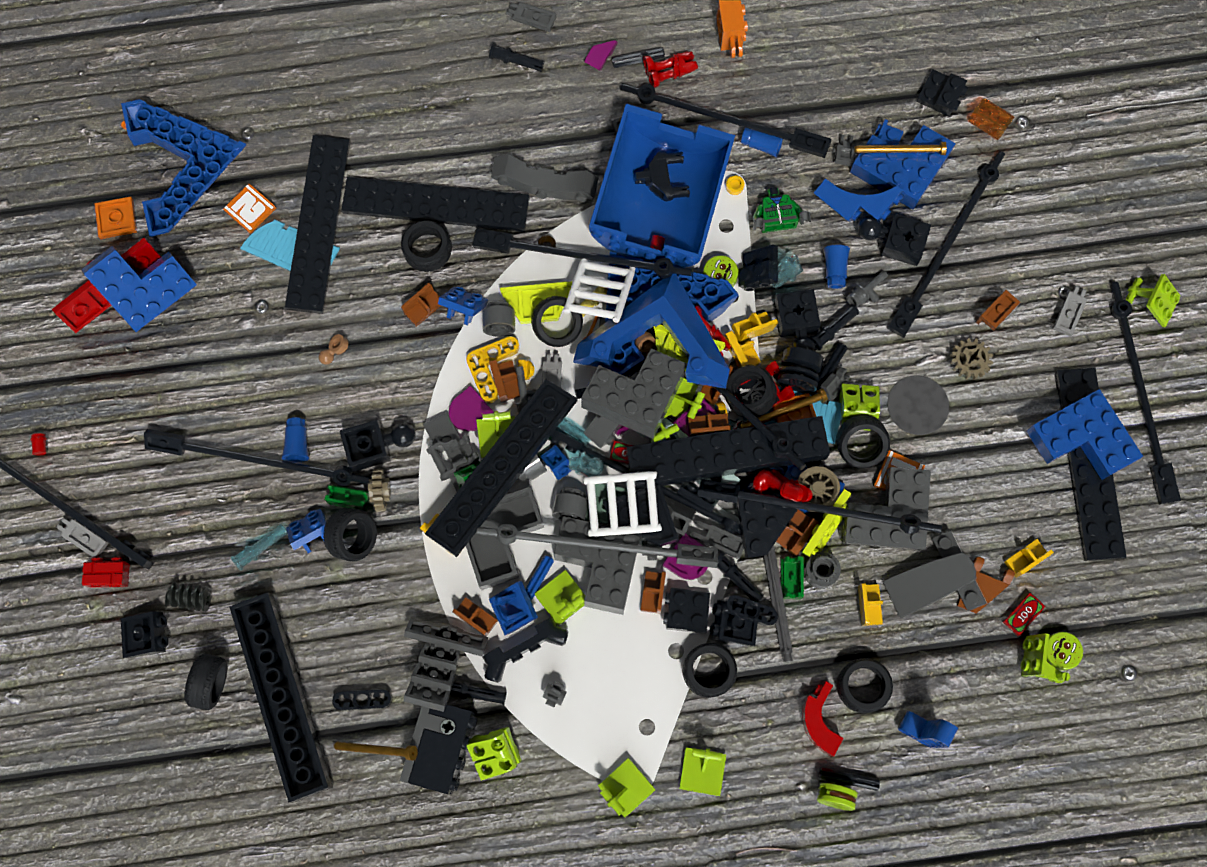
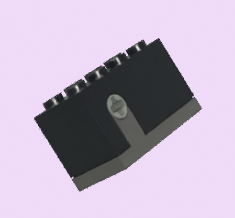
M447 704L444 712L422 706L410 744L417 747L418 755L414 761L405 760L400 781L444 794H453L454 791H457L460 784L458 774L460 770L463 771L466 763V758L463 757L465 750H468L467 744L471 739L469 737L471 729L475 730L478 718L475 717L476 713ZM452 725L454 729L448 730L447 726Z

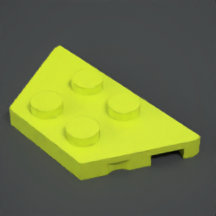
M572 281L502 287L500 292L505 301L515 310V316L520 324H530L533 311L542 300L552 296L568 298ZM554 305L546 309L542 315L541 322L559 321L564 306Z
M663 325L654 326L657 351L688 364L687 356L676 344L669 331ZM714 340L721 352L725 348V342Z
M844 489L833 506L846 509L848 505L846 501L851 496V493ZM824 513L822 517L824 520L820 525L817 524L812 531L813 536L802 553L810 557L811 554L815 555L821 552L841 523L843 516Z

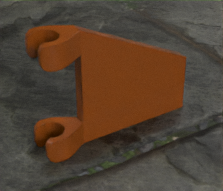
M976 557L973 562L976 569V581L988 604L1010 585L1015 572L1010 569L1005 570L1002 581L980 573L985 559ZM960 596L957 606L967 610ZM987 604L975 608L970 612L977 614Z

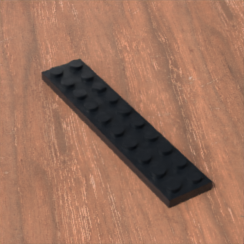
M313 135L285 301L286 310L324 313L333 246L349 154V139Z
M347 177L341 211L343 214L412 221L431 220L442 224L525 232L530 196L527 194Z
M1096 368L1057 370L1055 372L1061 410L1099 390ZM1078 447L1068 453L1084 561L1127 558L1113 474L1101 480L1082 448Z
M545 379L425 532V535L457 557L477 532V528L481 527L578 401L577 398Z

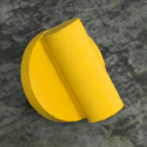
M518 360V367L523 366L525 380H529L534 375V366L531 361Z

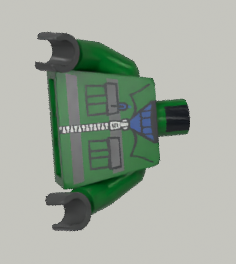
M773 187L767 190L768 197L763 198L762 204H759L755 210L753 230H756V227H761L762 233L795 229L799 220L801 225L804 224V220L811 222V213L804 211L794 200L790 199L789 195H779L778 188Z

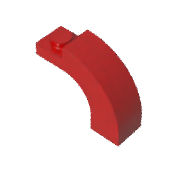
M825 681L822 685L820 683L817 685L813 693L816 695L815 698L810 695L806 696L802 709V722L805 732L814 746L830 757H834L844 738L829 730L823 722L822 707L833 687L831 683Z

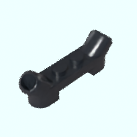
M549 618L535 626L538 632L537 635L503 653L500 647L490 651L482 657L487 665L484 674L485 679L499 683L502 680L508 662L512 661L515 663L523 658L522 654L528 651L530 653L537 651L541 648L540 644L543 642L559 646L565 645L569 633L568 630L558 627L554 619Z

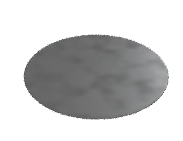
M910 376L900 380L892 388L888 397V411L893 422L903 431L914 435H926L938 430L946 421L949 413V400L944 389L934 380L923 376Z

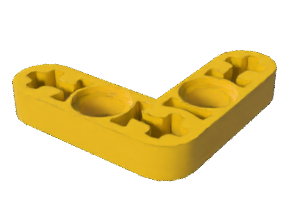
M506 337L471 351L467 355V364L481 398L486 403H494L498 399L497 388L487 366L490 365V361L497 360L498 362L518 353L520 348L519 342L514 337ZM511 342V344L514 345L513 350H510V348H506L508 347V343ZM501 345L504 350V354H502L501 348L499 347ZM491 349L498 350V355L494 358L488 356V351ZM475 356L477 359H479L478 363L480 368L478 369L476 368L475 363L471 362L473 361V357ZM482 372L488 375L487 380L484 382L477 380L478 374ZM488 385L490 392H494L492 398L485 396L487 392L484 386Z

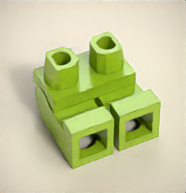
M842 384L839 394L841 423L843 424L849 418L858 415H869L879 419V386L862 385L860 390L859 385ZM853 390L855 391V394L848 395L846 391ZM872 391L874 396H867L865 392Z
M509 727L489 732V734L480 736V734L475 735L469 740L467 749L473 762L476 761L474 765L481 781L507 773L516 768L517 764L521 762L519 750L513 741Z

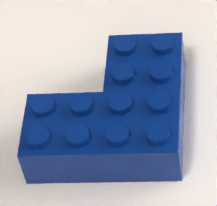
M923 125L910 145H940V142H946V155H940L939 152L860 153L854 161L850 173L882 192L898 186L904 191L902 194L904 197L900 203L914 210L951 154L956 143ZM872 135L866 145L890 144Z
M113 246L81 269L83 274L135 332L139 331L197 285L169 251L139 275Z
M1100 389L1039 421L1026 431L1047 464L1081 447L1101 480L1144 457Z

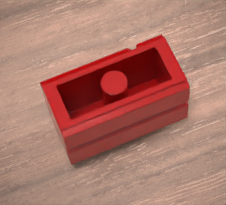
M91 558V562L83 563L82 586L88 588L128 587L130 565L123 561V558H111V561H104L102 558Z

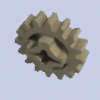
M967 338L965 343L961 340L958 346L955 345L953 348L954 352L950 354V357L954 359L950 361V364H955L953 371H960L959 377L964 374L966 380L970 376H972L973 380H976L978 375L982 378L985 373L990 371L989 366L993 364V361L989 359L993 357V354H988L990 347H983L984 341L979 344L977 338L973 342H971L970 338ZM975 355L973 361H971L969 364L968 362L970 361V357Z
M373 469L372 479H369L368 483L370 503L374 502L376 512L386 511V501H390L391 497L389 478H385L383 469Z

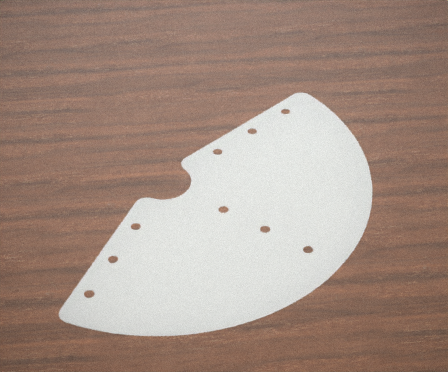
M725 171L701 260L693 266L685 267L693 269V274L694 272L703 274L706 262L718 255L731 258L736 263L738 269L743 268V253L751 251L746 183L743 192L739 195H732L726 190V182L729 177L737 175L743 179L736 172ZM595 205L576 214L546 234L555 239L556 247L608 256L612 252L598 243L589 231ZM724 219L730 220L734 225L733 230L729 233H724L719 229V223ZM526 250L500 275L484 294L483 298L488 299V303L492 301H505L500 292L502 287L568 281L573 283L581 259ZM587 260L592 263L609 265V263ZM585 269L583 276L608 280V273ZM738 277L733 287L739 294L738 300L732 303L722 315L709 323L711 326L714 324L716 329L719 328L724 336L726 333L733 331L731 326L734 323L747 319L752 313L756 312L754 291H744L743 288L738 287ZM581 283L578 290L593 292L598 286ZM576 297L574 303L580 305L585 299ZM599 301V305L593 308L606 310V303ZM483 310L473 316L472 322L468 326L463 325L446 357L433 391L426 422L445 413L449 415L452 401L469 386L481 397L467 364V355L471 351L506 337L516 338L520 348L517 354L498 361L497 364L513 361L516 371L518 360L531 361L534 366V375L529 380H525L526 389L537 390L542 384L543 360L547 361V353H551V361H554L556 353L559 354L558 361H562L561 388L576 397L575 389L587 388L597 369L594 366L573 363L577 345L583 338L587 337L595 316L586 314L583 317L581 333L574 342L563 347H552L537 338L532 329V323L520 324L516 316V330L513 334L502 337L485 334L482 321ZM562 311L559 321L541 322V325L547 335L560 338L571 330L573 318L571 312L566 314ZM600 317L597 320L593 332L599 328ZM757 336L750 339V341H754V349L759 357ZM510 342L508 343V347L506 348H510V350H513L514 345H512ZM501 345L499 347L501 348L502 354H504V350ZM496 349L488 351V356L491 358L498 355V350ZM722 350L723 358L729 367V364L734 359L730 351ZM475 356L473 357V361L471 362H474L476 368L478 369L480 368L478 363L479 359H477ZM488 365L487 367L494 381L490 365ZM483 372L477 376V380L480 382H484L488 378V375ZM488 385L484 386L487 392L485 396L492 398L494 392H490ZM498 395V399L494 403H487V405L493 411H498V413L510 411V416L516 417L519 413L515 403L521 402L518 397L500 402ZM721 395L718 402L722 401L726 406L730 429H733L737 420L741 421L737 429H741L740 425L747 422V420L734 413L726 399ZM577 399L576 404L556 430L610 458L613 443L599 448L584 434V431L597 414L581 408V399ZM456 428L461 439L464 434L468 435L473 451L477 452L479 461L483 460L480 457L479 439L475 436V431H461ZM425 429L419 464L421 526L424 522L428 524L435 514L438 513L440 515L457 493L450 478L441 481V474L431 454H428L426 451L433 444ZM632 429L618 437L615 434L616 439L614 440L634 446L648 444L651 441L646 436H640ZM445 437L442 440V442L446 443L452 439L450 437ZM547 440L537 453L539 457L551 449L550 441ZM564 448L561 452L568 458L573 467V470L568 475L557 480L553 472L543 462L547 472L532 481L529 479L521 481L518 478L505 495L531 487L544 528L530 533L558 536L562 521L552 516L556 495L563 488H576L585 492L587 495L586 499L588 500L587 484H584L583 481L585 476L579 472H583L588 477L622 473L583 453L576 452V454H573ZM446 452L439 453L447 471L452 469L453 466ZM689 481L696 484L699 488V484L696 481ZM615 482V485L627 487V482ZM683 483L664 486L677 492ZM718 504L713 509L714 512L740 524L737 516L726 512ZM696 512L686 534L689 535L693 531L706 537L708 531L694 525L696 520L710 526L712 524L720 529L723 526ZM598 522V524L610 526V524ZM422 532L433 583L449 623L466 632L478 635L482 634L452 612L453 609H457L466 597L497 619L489 599L519 581H522L526 588L543 557L547 555L554 560L556 548L554 543L516 539L514 543L508 544L519 578L481 591L466 546L455 557ZM733 532L734 535L742 538L740 533ZM640 538L639 545H642V541L646 540ZM698 541V542H700L704 547H710V546H707V545L703 544V542ZM677 542L664 545L662 548L673 549ZM637 553L624 615L583 606L558 626L566 628L569 632L565 645L559 646L543 642L540 644L541 648L533 653L528 651L522 654L523 658L515 663L512 661L508 662L502 680L499 683L485 679L484 674L487 665L482 656L466 652L465 654L490 689L507 692L504 706L529 731L559 755L601 780L606 779L629 758L646 779L653 784L689 690L683 678L684 660L691 650L707 642L710 626L715 620V615L712 614L713 605L717 603V600L723 599L730 581L729 578L723 577V573L718 568H707L712 573V581L707 585H703L697 579L685 580L664 568L662 565L668 556H657V560H647V556ZM727 554L724 555V556H726L733 564H734V563H735V564L737 563V560H738V559H736V558H734V557H732V556H729V555H727ZM554 560L538 591L566 570L586 595L592 568ZM646 571L666 572L660 614L641 612ZM671 588L710 593L706 634L666 630L667 624H663L664 612H668L669 604H665L666 592H670ZM534 596L531 603L538 618L509 635H504L498 621L487 636L488 643L483 656L497 647H500L502 652L505 653L538 634L535 626L552 617L536 596ZM673 643H679L684 648V654L679 659H673L669 656L668 649ZM701 655L695 660L693 664V675L695 674ZM556 681L564 685L563 690L567 691L561 706L556 704L555 707H551L545 704L547 699L543 698V694L548 683L554 685ZM650 719L654 722L655 730L651 735H643L640 732L639 724L642 720Z

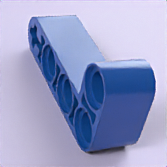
M907 711L898 730L927 747L949 748L958 727L943 719L927 721L917 714Z

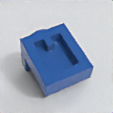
M885 119L883 125H878L875 134L890 145H898L904 131L887 125L888 120Z
M556 445L540 456L557 480H560L573 470L568 458Z

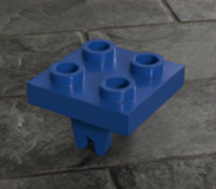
M453 287L440 296L438 301L439 305L448 308L447 318L449 319L454 317L456 311L465 314L464 325L467 326L472 322L473 316L483 310L488 303V299L483 298L482 295L467 292L462 287Z
M321 508L317 511L309 512L306 517L301 520H295L286 527L290 545L294 550L303 546L307 553H310L312 551L308 542L319 536L324 539L323 533L327 521Z
M522 581L514 583L489 599L504 635H509L538 618Z

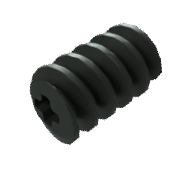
M173 582L165 595V606H178L181 609L186 607L188 610L194 608L196 611L202 609L203 612H207L211 603V594L208 593V587L206 586L201 592L199 585L192 590V584H189L187 589H185L184 583H181L179 588H177V583Z

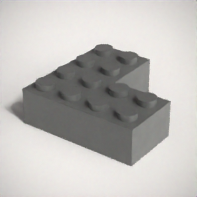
M651 349L635 380L598 365L581 397V408L654 439L686 375L687 363Z
M890 467L886 470L884 506L847 503L846 509L898 518L911 514L920 518L921 522L928 523L931 470ZM844 517L842 544L914 551L926 550L927 531L925 530L907 534L896 525Z
M531 487L505 495L481 527L498 529L503 524H510L515 526L517 531L529 533L544 528ZM475 533L466 545V549L481 591L519 578L508 544L499 542L497 537L476 535Z
M563 516L558 535L639 545L640 537L634 534L589 537L590 522ZM598 524L599 528H608V527H610V526ZM556 544L554 560L592 568L584 607L624 615L637 553Z

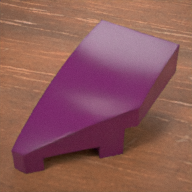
M614 40L594 45L584 62L601 71L618 42Z

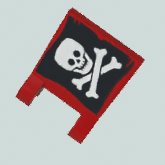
M776 361L771 362L765 368L771 376L777 375L780 370ZM756 379L747 380L738 387L735 396L742 404L755 403L764 395L766 384ZM776 385L777 397L773 406L795 397L791 386H787L780 392Z

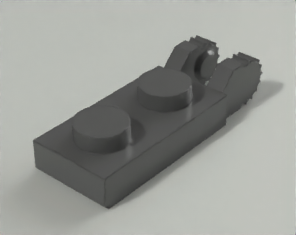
M695 521L694 525L696 527L706 530L708 533L705 537L691 531L690 537L703 542L707 546L718 548V551H723L725 554L738 560L740 559L744 550L742 538L712 524L710 526L704 522Z

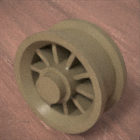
M815 466L806 469L800 474L798 481L808 487L813 493L812 499L808 502L828 506L835 504L840 494V483L837 476L831 470Z

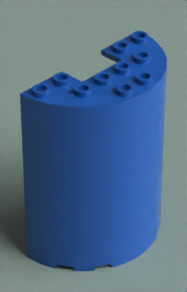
M626 104L590 221L589 231L598 243L620 256L635 257L646 262H656L660 258H668L672 261L673 266L684 268L693 266L702 257L735 135L702 125L698 126L696 133L660 123L662 118L660 113ZM664 150L667 153L682 151V156H684L683 164H667L670 184L673 187L689 185L690 196L673 198V200L667 202L663 201L649 190V186L635 184V172H641L643 169L648 168L658 151ZM653 235L665 238L662 251L650 248Z

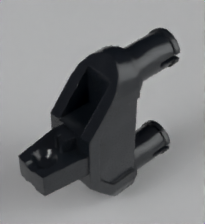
M664 150L658 151L648 168L643 169L641 172H635V184L649 186L650 191L666 202L673 200V198L689 197V185L673 187L670 184L667 164H683V152L667 153Z

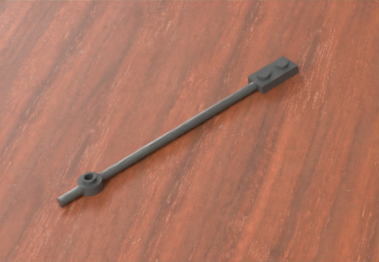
M503 524L498 529L479 527L476 535L497 537L498 541L503 544H511L516 539L676 557L677 564L717 568L718 548L686 544H678L677 549L520 532L517 531L515 526L510 524Z

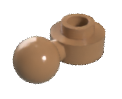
M645 332L635 341L645 360L650 350L656 345L655 338L649 332Z
M340 334L333 336L329 342V349L322 350L319 353V361L325 365L331 364L334 360V354L340 355L347 350L348 339Z

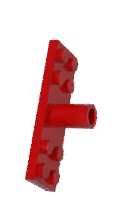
M145 238L121 255L138 275L161 258ZM88 280L52 308V310L68 327L77 333L112 305Z

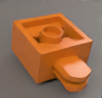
M718 0L716 22L721 51L730 50L731 58H735L736 49L737 56L742 57L743 41H746V32L748 31L747 20L744 21L743 18L745 16V5L741 4V0Z

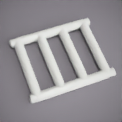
M582 258L563 312L566 314L576 312L613 319L614 322L618 323L622 316L636 269L634 267L627 269L592 263ZM585 269L622 275L626 276L624 283L583 275ZM583 283L621 290L619 297L578 289L580 284ZM577 297L617 304L615 311L575 305L574 301Z
M647 471L584 477V484H587L591 527L588 530V536L596 537L662 531L661 524H658L655 479L657 478V472ZM637 480L647 481L650 524L638 525L635 481ZM626 481L630 526L618 527L615 482ZM607 483L610 527L599 528L595 484Z

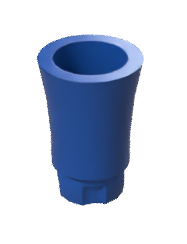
M745 128L741 143L777 158L783 139Z
M845 245L824 247L828 288L841 289L846 286L850 247Z
M292 417L286 420L284 449L282 453L283 461L298 463L309 460L305 419Z

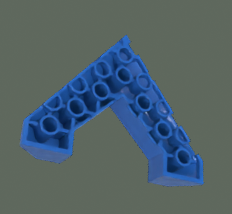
M140 99L121 103L127 134L134 146L153 142L187 161V165L176 175L167 192H164L160 198L142 202L149 236L169 233L243 150L246 143L230 139L227 135L211 131L207 127L181 116L177 117L157 106L148 105Z
M610 252V255H609V256H615V257H621V258H627V259H634V260L644 261L643 259H639V258H635V257H630V256L624 257V256H620V255H617V253H614V252ZM609 263V266L629 269V266H622ZM662 265L660 268L664 269L667 265ZM635 268L634 278L624 308L661 281L662 278H659L654 270ZM696 272L692 276L676 274L694 307L699 306L701 308L702 316L708 323L722 315L739 296L728 280H718ZM608 273V280L624 283L626 276ZM608 288L607 295L619 297L621 290ZM606 303V310L615 311L617 304ZM636 339L627 342L621 349L615 352L612 368L609 370L625 377H631L640 371L645 357L636 347Z
M676 274L662 279L625 307L618 323L610 319L578 343L573 363L594 367L600 365L611 369L616 351L621 349L627 342L634 341L645 334V331L662 323L679 348L687 356L688 364L685 372L687 382L726 389L730 373L727 363Z

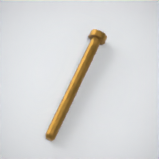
M940 142V145H857L854 147V152H939L940 155H946L947 145L946 142Z
M819 389L817 394L757 418L762 423H766L815 402H826L828 400L827 394L824 389ZM749 421L740 425L741 429L755 427Z
M336 742L333 745L335 750L402 756L410 761H414L418 755L417 747L412 745L406 748Z

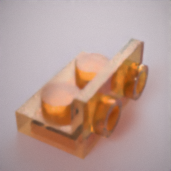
M983 98L974 109L968 122L999 140L1015 117Z

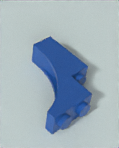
M826 178L814 192L816 196L849 222L855 221L862 212L860 210L862 208L879 221L881 219L885 220L891 213L890 208L894 204L898 205L904 197L902 195L904 191L898 186L879 194L859 195L838 188Z

